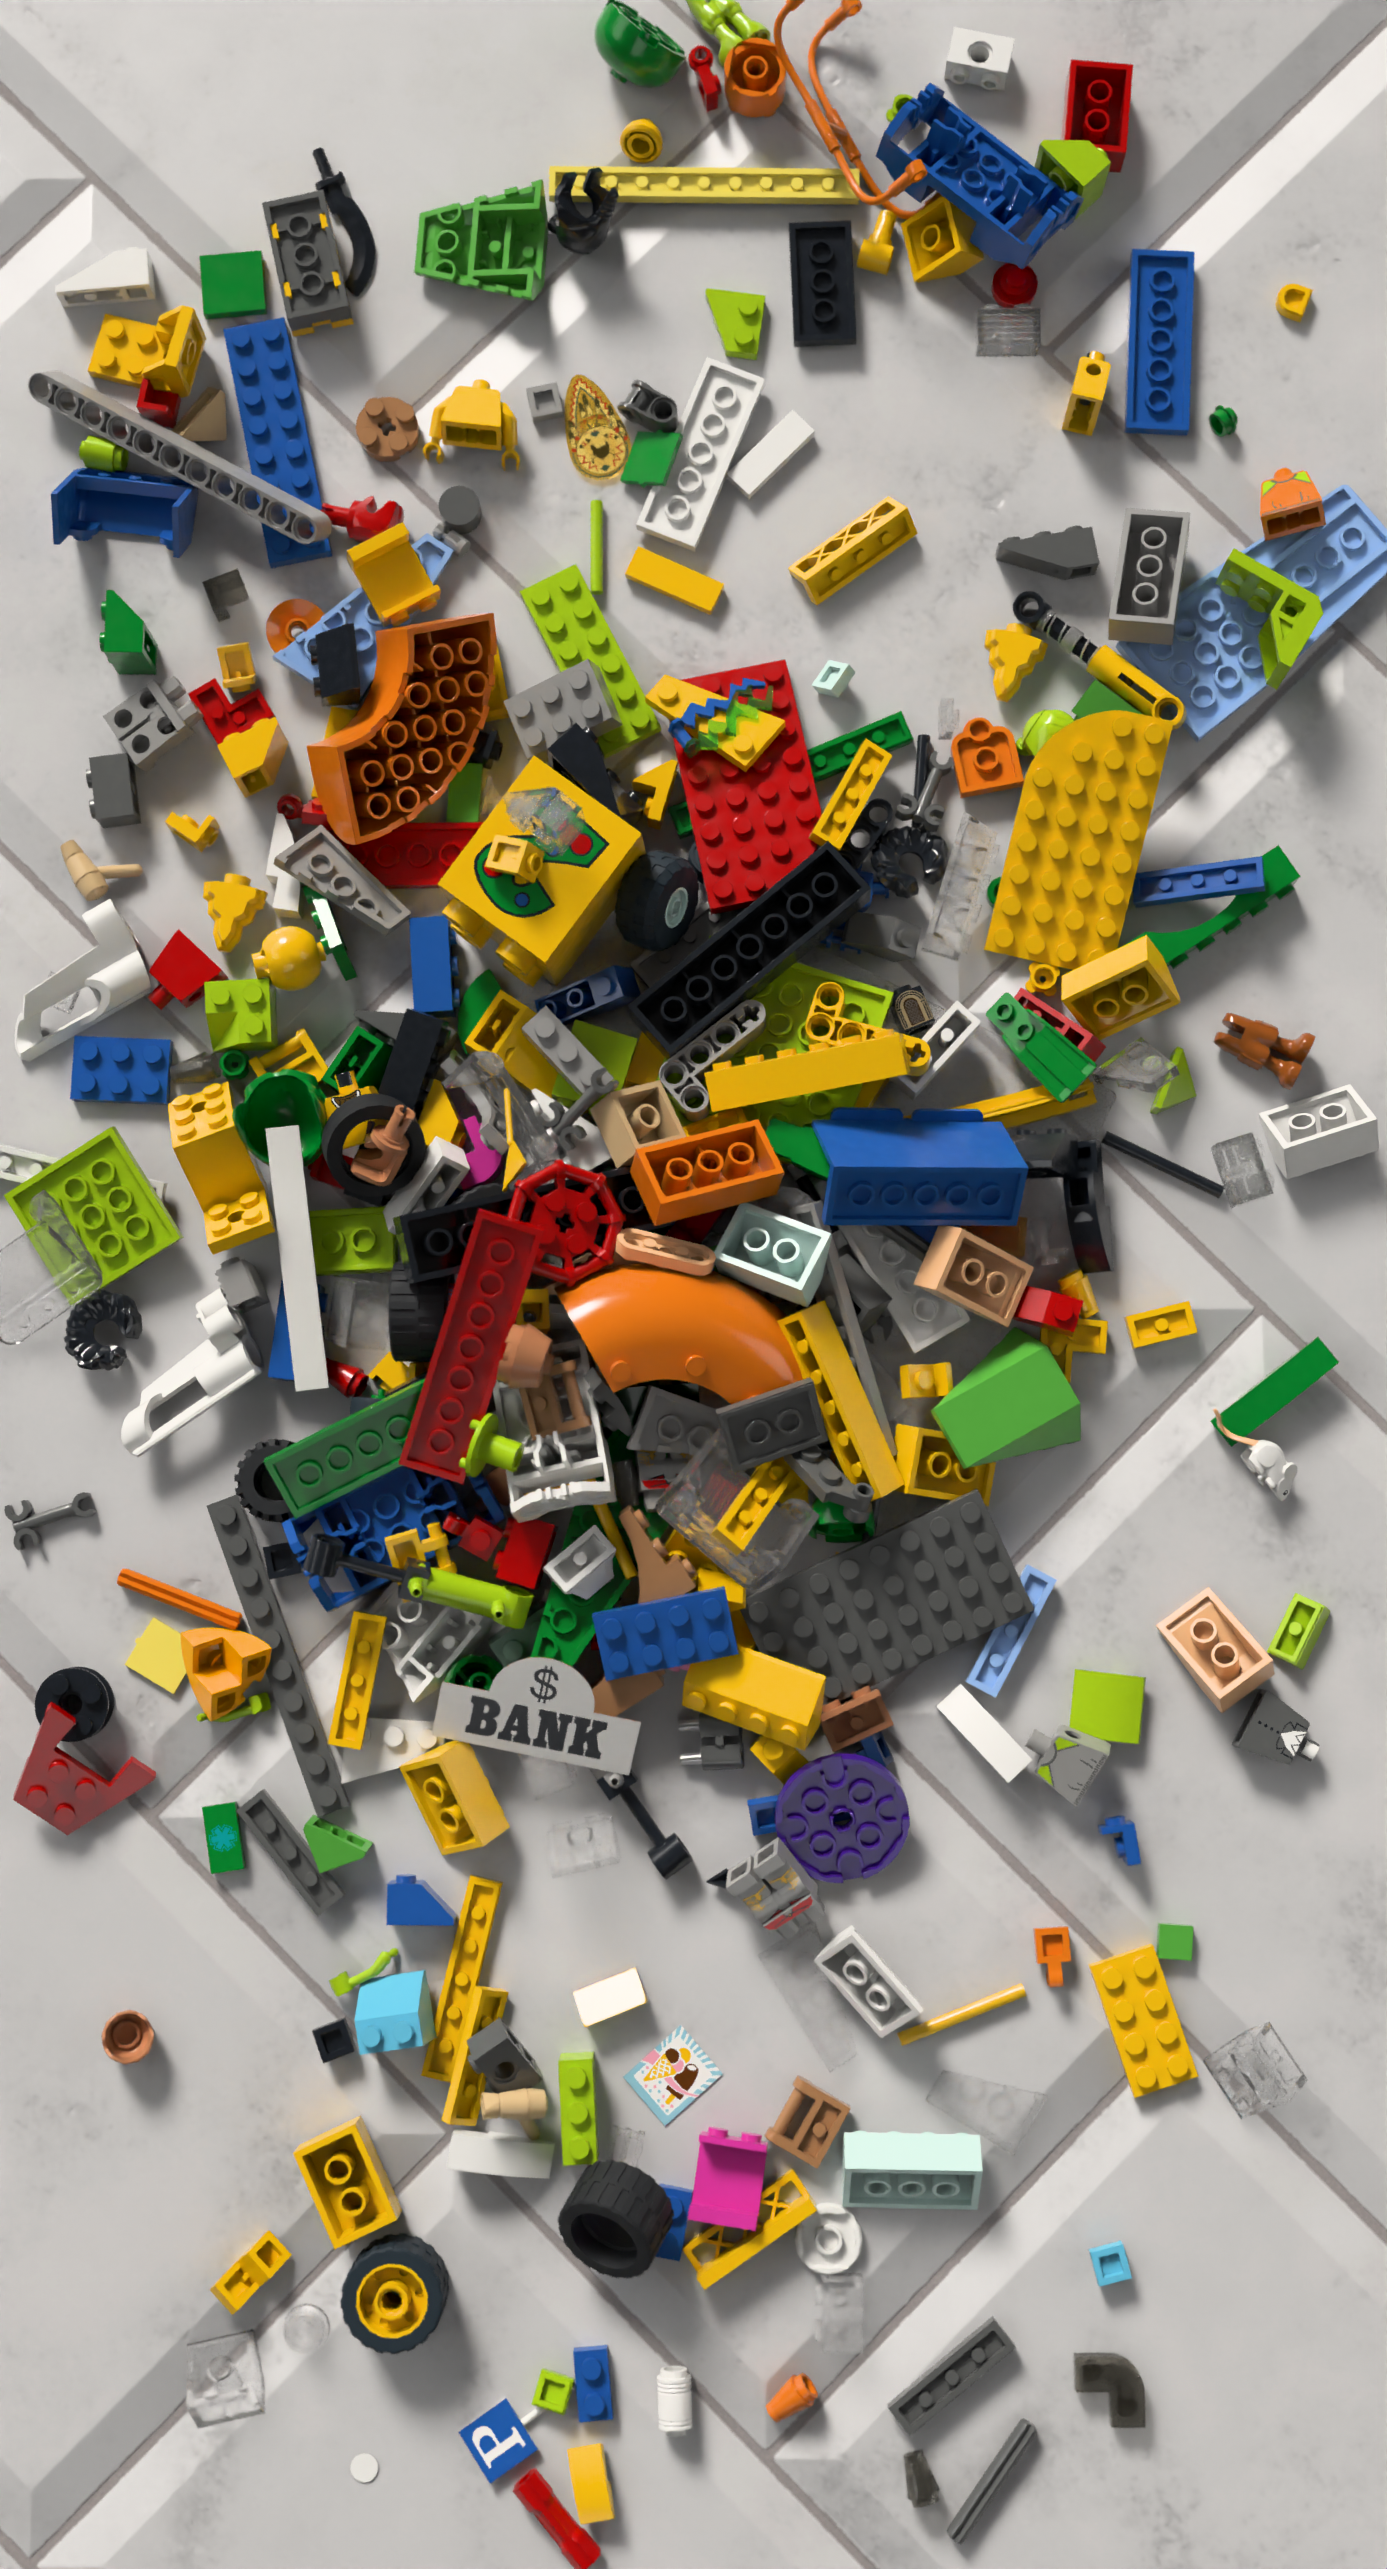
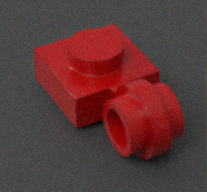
M696 46L690 51L688 62L690 68L695 71L700 96L706 112L718 109V95L722 94V88L718 75L713 76L710 69L713 65L712 52L705 46Z
M287 793L282 795L277 802L278 812L283 814L288 820L302 818V824L331 827L327 821V814L323 812L322 804H320L318 798L303 804L297 795Z

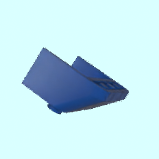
M92 468L75 469L51 493L53 544L60 545L69 535L73 536L75 540L88 541L100 531L159 537L160 543L166 545L168 550L173 551V557L180 558L192 543L198 488L173 476L117 470L113 473Z

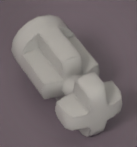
M439 523L433 530V537L439 541L444 539L443 543L453 549L455 555L460 558L463 557L469 550L471 542L454 530L448 533L447 525Z

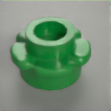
M1217 406L1215 412L1209 416V424L1213 432L1219 437H1223L1236 431L1238 418L1235 411L1230 407Z
M240 1050L227 1051L219 1061V1068L223 1071L222 1075L229 1080L245 1078L249 1073L248 1068L251 1066L248 1061L250 1058L246 1053H241ZM237 1062L238 1067L233 1068L232 1064Z

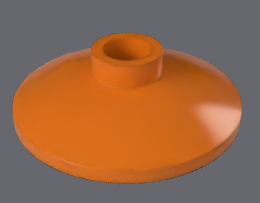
M304 599L283 601L271 611L266 623V636L270 647L275 653L281 649L283 650L295 640L291 633L293 629L299 628L306 632L320 621V618L325 614L317 605Z

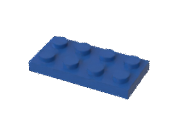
M725 1586L592 1614L606 1681L738 1654Z

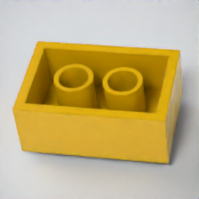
M361 2115L299 2144L293 2152L334 2249L398 2219L402 2208Z

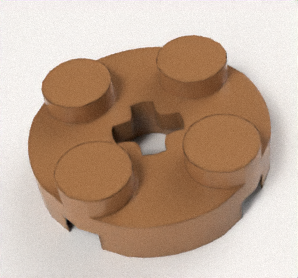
M381 397L369 399L365 403V407L360 411L356 421V433L361 446L370 457L378 461L394 462L401 459L400 456L408 451L410 453L416 447L419 440L420 429L413 407L398 398ZM387 423H391L392 427L396 428V430L390 431L387 436L383 435V430L380 428Z

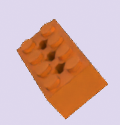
M759 1119L636 1149L630 1170L654 1226L777 1195L785 1173Z

